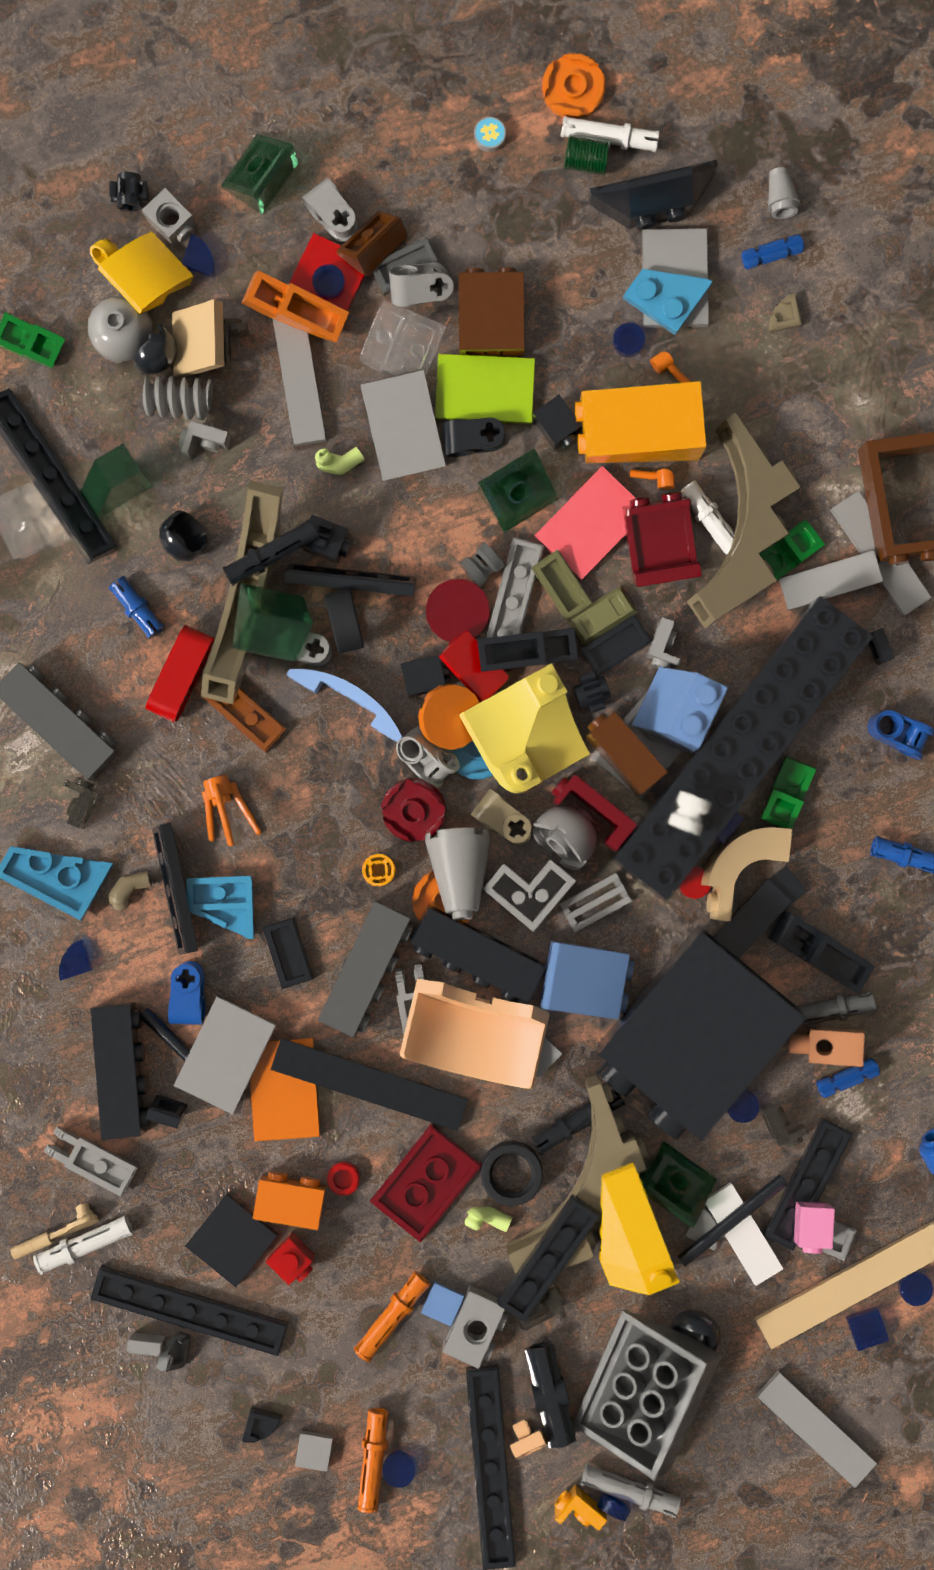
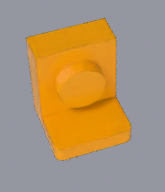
M576 1484L569 1492L564 1490L555 1501V1520L562 1524L572 1510L575 1511L574 1516L586 1527L592 1525L599 1531L607 1522L606 1509Z

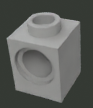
M166 188L142 209L146 220L173 247L179 242L184 243L194 232L196 223L192 214ZM169 215L179 216V220L174 225H165L164 221Z

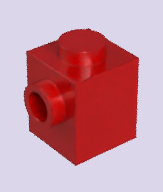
M292 1231L269 1254L266 1263L289 1286L295 1279L300 1283L313 1270L310 1264L313 1262L315 1254Z

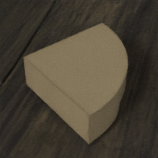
M796 293L786 296L776 305L769 319V333L801 327L802 321Z

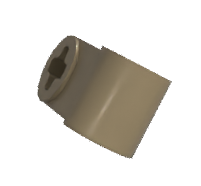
M491 789L487 791L470 814L493 832L495 831L514 845L525 844L531 839L533 828L530 821L513 808V805ZM521 822L525 823L523 825V829L526 832L525 835L517 834L514 838L511 837L513 831L510 829V825L512 823L519 825Z

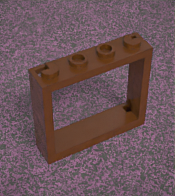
M934 432L866 441L858 449L878 563L889 561L890 565L896 564L898 566L909 563V558L920 557L922 562L934 560V540L894 545L879 459L934 452Z

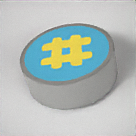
M485 117L477 122L474 128V141L478 148L485 152H495L504 145L506 129L499 119Z

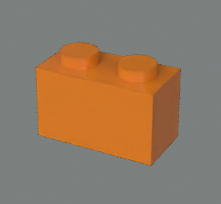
M269 1171L268 1176H261L253 1213L254 1220L318 1230L321 1223L327 1185H321L319 1179L312 1177H301L300 1181L287 1179L288 1174L276 1171Z

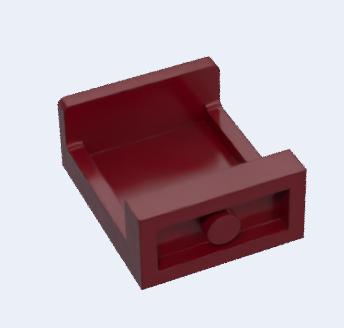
M681 492L662 494V500L650 502L649 497L629 500L630 505L622 507L633 584L636 587L702 577L700 563L697 562L689 507L691 505V498L687 496L682 497Z
M573 775L570 780L564 776L551 792L556 796L552 801L555 806H558L566 795L571 793L613 826L614 829L602 842L612 851H616L637 826L633 820L576 775Z

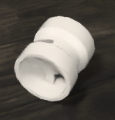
M680 792L676 801L680 809L671 814L668 824L699 836L703 828L701 815L709 812L711 803L688 793Z

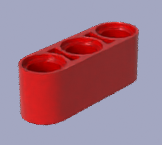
M188 625L183 626L148 697L145 706L146 710L173 723L179 720L193 692L192 688L196 685L210 656L215 641L214 637Z

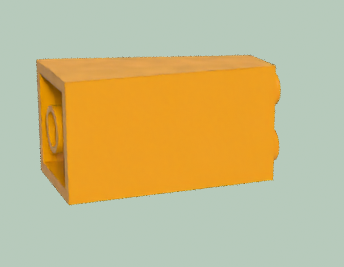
M701 381L582 391L580 401L575 402L576 422L582 421L583 434H578L579 454H585L586 463L700 460L706 448Z

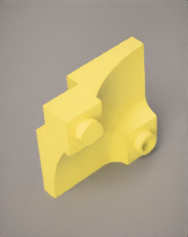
M552 663L459 714L495 779L503 788L512 793H522L590 755L571 714L565 694L567 690ZM517 770H521L524 773V780L518 779L516 775Z

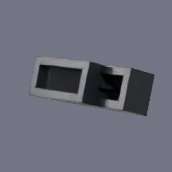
M574 628L477 639L481 672L578 660Z
M787 911L783 912L768 937L777 945L859 994L875 968L874 965L830 936L820 932Z

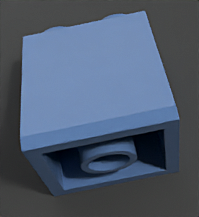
M659 667L631 726L691 754L700 748L728 687L698 673Z
M551 940L540 1006L548 1010L619 1020L620 1012L626 1013L629 994L623 992L625 980L631 981L634 961H629L630 954Z

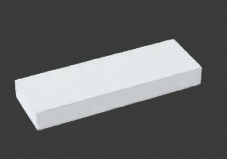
M731 1182L703 1199L717 1224L743 1204ZM751 1215L725 1235L755 1286L783 1270V1267Z

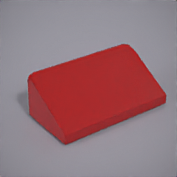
M468 630L454 638L439 655L443 663L467 689L476 695L480 703L490 698L509 678V675L504 670L481 672L477 639Z

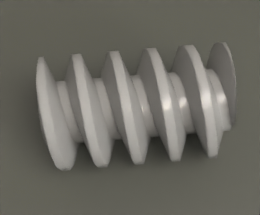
M148 375L145 376L143 406L147 416L152 417L157 409L159 416L165 418L170 410L172 417L177 419L183 410L185 418L190 420L196 411L198 419L203 421L208 412L210 413L213 398L212 379H208L206 387L201 388L199 378H196L193 386L189 387L186 377H183L180 385L176 386L173 376L169 377L166 385L162 384L160 375L156 376L154 384H150Z

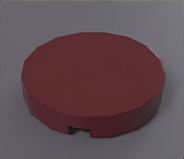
M450 579L439 584L430 593L426 603V620L431 631L440 639L449 643L466 630L477 638L486 628L490 617L489 602L484 591L475 583L464 579Z
M407 778L396 782L386 792L381 803V811L384 816L383 821L394 836L404 841H425L426 834L430 833L433 837L441 829L446 818V803L440 791L433 784L423 779Z

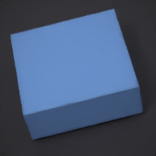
M434 1281L421 1313L451 1327L463 1301L464 1294Z

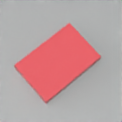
M602 466L537 532L535 538L551 553L558 549L574 575L582 581L626 536L622 507L629 506V500L636 498Z

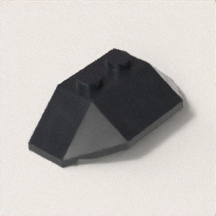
M717 160L590 188L589 205L628 229L637 227L638 230H644L655 226L656 222L668 220L669 223L682 221L687 218V215L692 213L714 178L718 167Z

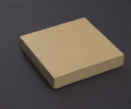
M213 299L172 313V335L178 346L177 356L173 362L174 377H188L224 366L223 301Z

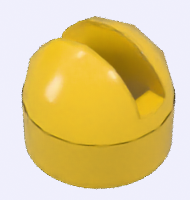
M109 239L99 240L90 247L91 257L99 265L116 252L118 246L115 243H111Z

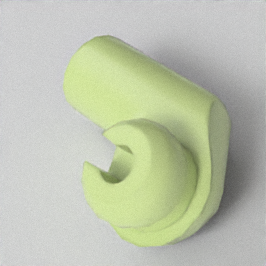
M354 447L343 456L330 453L325 448L319 450L315 455L317 467L323 472L335 475H344L365 460L357 447Z
M490 1206L471 1207L467 1211L468 1216L464 1222L467 1227L476 1231L485 1222L506 1232L513 1217Z

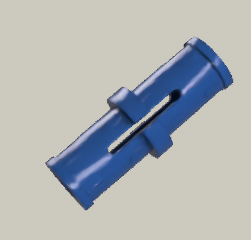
M125 576L118 578L117 581L125 591L122 592L115 582L108 589L125 607L124 613L128 618L133 617L147 635L146 637L148 639L155 637L156 634L149 626V623L153 625L158 633L165 628V625L147 606L149 602L145 597L141 598L127 581V578Z
M875 836L871 845L870 856L890 860L897 863L899 867L905 868L909 866L934 874V852L913 847L912 843L909 842L902 844Z

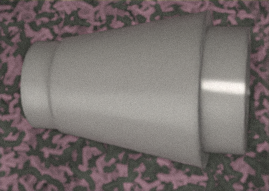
M778 167L769 172L768 210L775 219H787L798 213L800 201L788 169L786 167Z

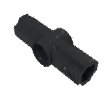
M552 1341L532 1344L525 1348V1356L533 1381L531 1387L538 1413H541L549 1448L557 1449L569 1446L576 1442V1434L568 1409L570 1402L564 1378L560 1376Z

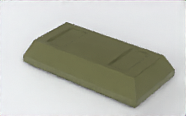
M558 549L531 567L566 622L593 604Z
M620 585L593 602V604L567 622L571 628H574L576 636L584 647L632 615H635L638 611Z

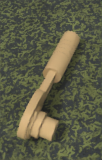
M88 1203L76 1206V1221L56 1232H46L11 1247V1255L14 1260H17L53 1244V1240L97 1223L99 1221L98 1216L93 1214Z

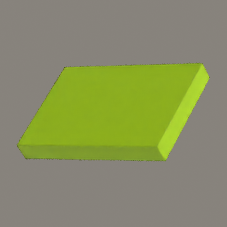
M438 354L435 420H472L489 417L495 418L503 424L531 425L535 358Z

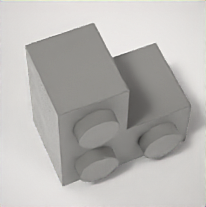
M548 860L529 884L503 864L483 887V890L529 929L534 931L575 883V880L552 860Z

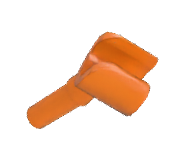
M660 352L650 359L652 367L658 374L668 369L670 374L681 383L691 382L674 365V360L668 352Z
M661 469L656 472L630 470V477L657 480L658 490L675 488L674 474L669 469Z

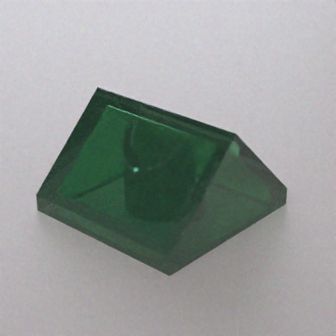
M256 134L221 184V187L262 215L298 164L294 146L289 142Z
M535 449L530 450L478 482V492L503 532L508 531L559 499Z
M242 583L240 586L232 649L295 661L313 625L304 597Z
M663 1141L646 1164L647 1170L639 1174V1179L645 1194L693 1228L703 1211L717 1179Z

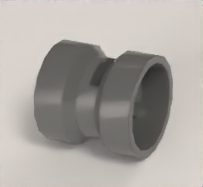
M482 542L476 548V553L473 556L465 557L459 563L464 572L478 587H482L488 581V576L492 572L497 573L505 566L498 555L485 542Z

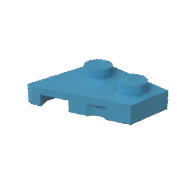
M642 269L623 295V299L676 335L708 291L712 281L705 278Z
M253 876L186 878L187 900L190 913L234 931L247 939H255Z

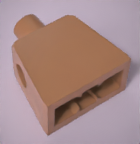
M810 1027V1035L792 1034L790 1036L789 1053L809 1054V1063L863 1067L864 1030ZM820 1040H829L832 1043V1047L828 1051L819 1050L817 1043Z

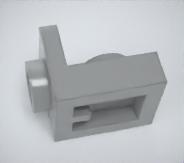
M190 421L188 429L184 428L182 430L179 447L182 448L181 453L185 458L192 459L197 442H200L199 447L218 453L219 448L228 451L232 438L227 431Z
M663 617L658 623L646 657L652 659L651 665L657 668H677L680 665L681 659L664 653V649L671 650L677 634L676 631L672 630L674 621Z

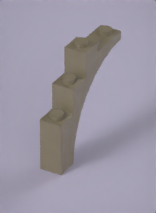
M736 413L726 418L715 430L728 453L736 479L738 514L732 545L720 569L713 578L687 601L704 628L709 627L777 581L773 575L771 565L766 560H763L760 554L789 534L785 529L783 519L774 513L772 508L789 498L800 488L796 475L790 468L786 467L783 461H780L773 467L771 466L767 453L757 445L751 436L748 425L743 420H740Z
M250 481L247 488L245 512L236 560L247 555V550L251 548L256 550L280 536L279 522L283 488ZM274 563L265 567L266 571L261 574L256 572L238 582L235 586L230 584L218 632L203 672L201 697L229 704L234 703L254 651L256 627L266 603L268 579Z
M597 1075L585 1079L591 1103L592 1131L588 1155L580 1177L566 1200L548 1219L529 1233L506 1243L508 1256L515 1274L572 1194L600 1211L601 1216L597 1220L599 1222L602 1221V1175L630 1163L634 1164L637 1173L647 1170L643 1159L649 1156L642 1138L636 1140L631 1130L624 1132L625 1129L619 1113L612 1114L608 1104L614 1101L607 1083L601 1084ZM591 1230L564 1268L594 1258L590 1246L595 1245L596 1242Z

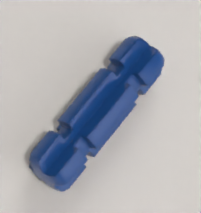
M796 234L789 236L786 241L780 239L760 245L757 250L755 248L744 250L741 254L742 264L745 269L757 267L760 262L764 265L786 258L788 254L793 256L802 253L804 242L801 235Z
M870 1058L863 1061V1067L851 1066L832 1074V1078L827 1076L816 1082L817 1089L822 1097L827 1098L836 1094V1090L841 1092L865 1082V1078L872 1079L879 1076L880 1069L875 1059Z

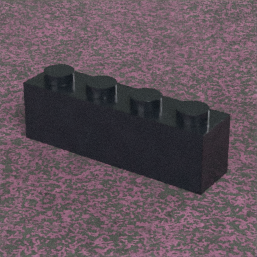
M429 903L410 937L411 943L415 945L413 950L427 958L435 955L443 959V965L456 973L464 970L473 975L472 980L486 988H489L492 984L502 990L500 994L503 997L516 1003L520 999L527 1003L529 1002L546 970L543 962L462 920H453L452 915L446 914V912Z
M135 1002L91 1007L101 1140L140 1137L146 1133V1127H150V1120L146 1119L149 1108H144L143 1095L147 1094L148 1091L146 1075H141L140 1062L145 1060V1049L143 1042H138L137 1030L142 1028L141 1010L136 1009Z

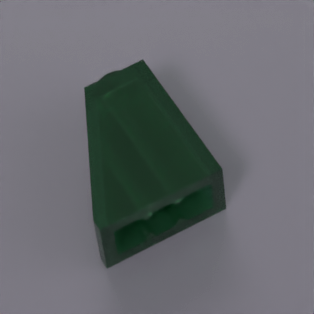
M122 443L94 461L80 491L99 519L153 487L138 460Z

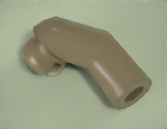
M149 871L119 878L109 893V902L112 904L113 909L117 911L127 909L129 906L128 898L133 890L152 887Z

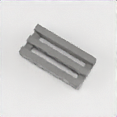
M614 873L559 903L573 931L577 932L632 902L617 873ZM612 882L615 884L616 888L572 912L569 910L568 906ZM620 893L622 899L578 923L575 921V917Z

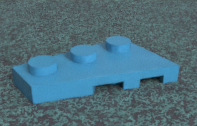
M10 846L0 863V879L82 922L114 864Z

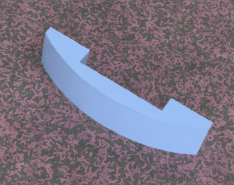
M289 669L286 674L290 679L315 694L318 693L324 683L374 713L376 717L371 723L372 728L395 742L402 738L397 726L384 708L357 686L334 675L315 670Z

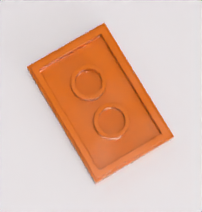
M314 1037L287 1039L314 1048ZM280 1040L269 1041L250 1079L254 1141L320 1137L317 1085L270 1070Z

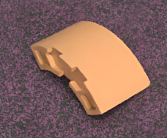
M417 979L400 1051L402 1058L444 1071L525 1089H532L534 1087L548 1025L549 1012L533 1005L493 998L492 1004H490L491 1000L476 997L477 993L443 982Z

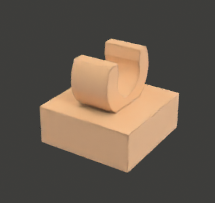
M523 1420L513 1425L519 1441L510 1445L515 1458L522 1459L548 1446L544 1432L538 1431L533 1434L527 1421Z

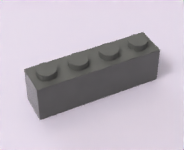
M18 662L0 682V699L87 780L94 781L120 753L113 747L117 742L103 729L98 733L90 725L93 721L92 718L82 709L78 708L74 711L66 703L70 698L57 686L51 689L42 681L46 676L31 663L27 667Z
M374 901L318 1021L351 1037H354L357 1031L364 1032L371 1017L366 1011L371 1001L378 1003L385 988V985L380 983L385 971L390 974L392 973L400 957L394 954L399 942L406 944L414 926L408 924L411 917L378 901Z

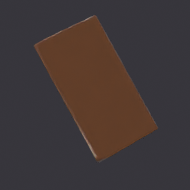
M377 211L336 252L357 271L367 276L407 238V232L400 217Z

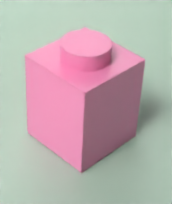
M796 1201L794 1242L798 1247H803V1252L821 1254L823 1249H832L834 1208L829 1203Z

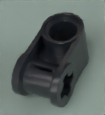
M495 418L458 419L446 421L442 424L445 455L447 457H462L476 453L494 452L499 450L505 443L503 424ZM493 428L494 433L498 434L494 436V441L488 442L487 437L482 436L487 434V429Z

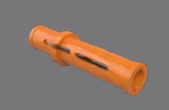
M414 1271L400 1291L393 1293L387 1308L377 1318L358 1344L355 1345L353 1350L361 1359L370 1362L406 1315H411L414 1311L413 1306L431 1285L422 1274Z
M383 1408L368 1409L367 1429L361 1444L362 1448H364L357 1509L364 1513L378 1512L383 1456L384 1451L388 1449L386 1428L389 1411Z

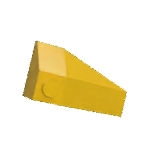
M630 1163L603 1174L601 1179L602 1225H600L601 1249H599V1260L609 1285L651 1295L679 1284L680 1282L634 1164Z

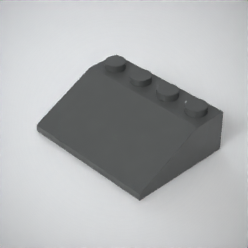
M623 1310L576 1415L573 1426L651 1479L656 1480L671 1470L722 1355L693 1337L630 1311Z

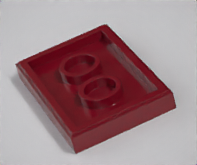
M431 1123L369 1202L421 1243L481 1168L482 1164Z

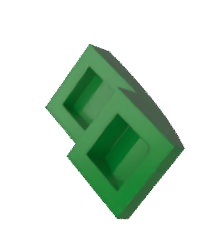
M5 312L0 321V347L43 366L53 368L65 338L36 324L33 326Z
M806 519L788 531L789 534L781 541L760 554L761 558L771 565L773 575L777 581L825 545Z
M785 755L767 798L761 819L782 828L792 829L804 803L803 799L816 772V767Z

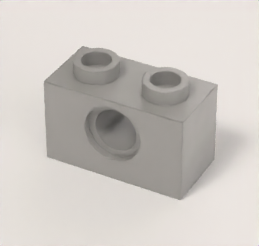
M469 1284L443 1343L442 1352L478 1369L482 1360L488 1362L495 1347V1342L491 1341L496 1329L502 1331L509 1312L504 1311L505 1309L497 1305L499 1297ZM478 1320L486 1325V1330L481 1334H473L469 1331L468 1325Z

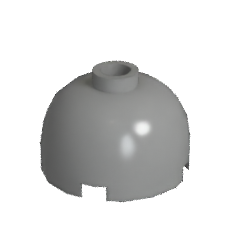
M111 296L101 300L92 309L88 319V336L93 347L103 358L115 363H123L122 361L129 360L134 361L135 353L141 345L149 340L148 334L153 332L148 312L139 314L124 296Z
M570 806L550 808L532 825L534 826L532 835L540 847L550 857L553 851H555L563 858L560 864L572 870H580L592 856L597 845L596 830L592 824L593 819L589 813L581 808L575 809Z

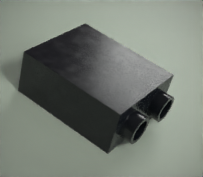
M698 925L628 1007L626 1013H623L598 1043V1055L605 1062L596 1072L611 1088L624 1097H627L637 1087L656 1104L647 1115L672 1138L678 1140L686 1130H689L702 1141L806 1018L795 1004Z

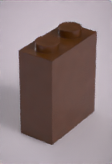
M509 267L500 268L497 270L498 272H485L482 268H469L465 272H459V355L524 357V272H517V269Z
M615 711L609 717L603 712L587 727L591 732L585 738L636 796L643 794L667 773L666 769Z

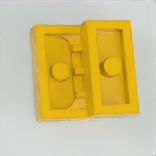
M152 231L126 244L106 258L98 267V270L139 314L164 304L168 294L189 286L194 277Z

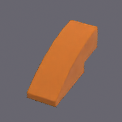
M259 270L253 274L241 304L279 322L334 343L337 342L349 314L348 311L292 283L287 285Z

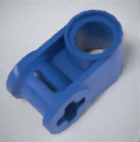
M892 710L875 713L870 717L867 725L868 732L874 739L916 760H922L924 755L921 752L928 737L934 734L932 727ZM882 717H887L892 723V729L889 734H884L879 727Z
M184 962L176 967L171 974L168 1007L169 1024H204L205 974L202 966L197 962ZM187 969L189 970V975L195 976V979L189 985H187L186 979L181 978V974L186 972Z

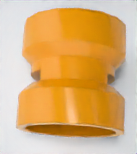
M374 854L365 860L362 873L364 879L369 884L384 886L393 880L396 874V867L390 857L384 854Z

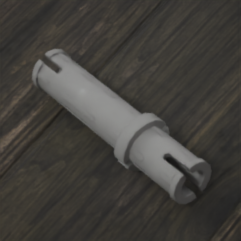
M586 1464L581 1477L580 1485L639 1505V1509L646 1511L648 1508L673 1518L678 1513L681 1497L656 1489L651 1483L646 1482V1484L635 1482Z

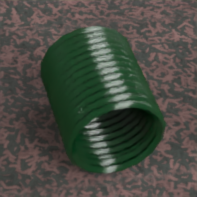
M570 134L564 169L587 172V174H602L604 176L610 140H602V138L599 140V138L593 139L592 137H583V135L580 137V135Z

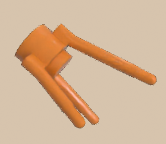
M228 775L213 777L203 782L205 791L202 792V796L205 802L209 841L215 840L213 804V807H218L228 846H234L232 831L224 805L232 801L231 795H233L257 835L261 834L262 831L240 795L236 782L230 783Z

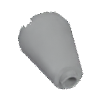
M475 828L438 830L436 838H432L430 833L425 835V844L446 914L453 915V920H469L473 918L472 913L479 912L491 840L490 831L483 829V835H476Z

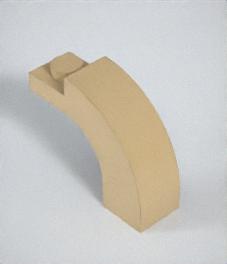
M762 827L744 830L725 840L714 851L705 866L701 885L713 886V892L708 894L706 903L707 912H710V919L731 922L735 883L739 874L746 866L758 860L789 862L792 829Z

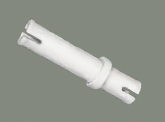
M564 116L561 137L563 138L569 137L570 134L580 135V137L583 135V137H592L593 139L599 138V140L602 138V140H610V144L621 146L623 150L632 147L656 152L659 131L633 128L629 123L620 126L570 118L568 116Z
M694 480L680 491L682 497L687 496L691 498L690 508L696 515L694 517L697 522L701 521L722 551L727 555L735 532L717 510L719 506L715 502L712 503L696 480Z
M126 1215L71 1240L65 1238L60 1241L59 1245L33 1255L36 1269L42 1275L66 1263L68 1265L77 1262V1258L120 1239L132 1236L131 1224Z

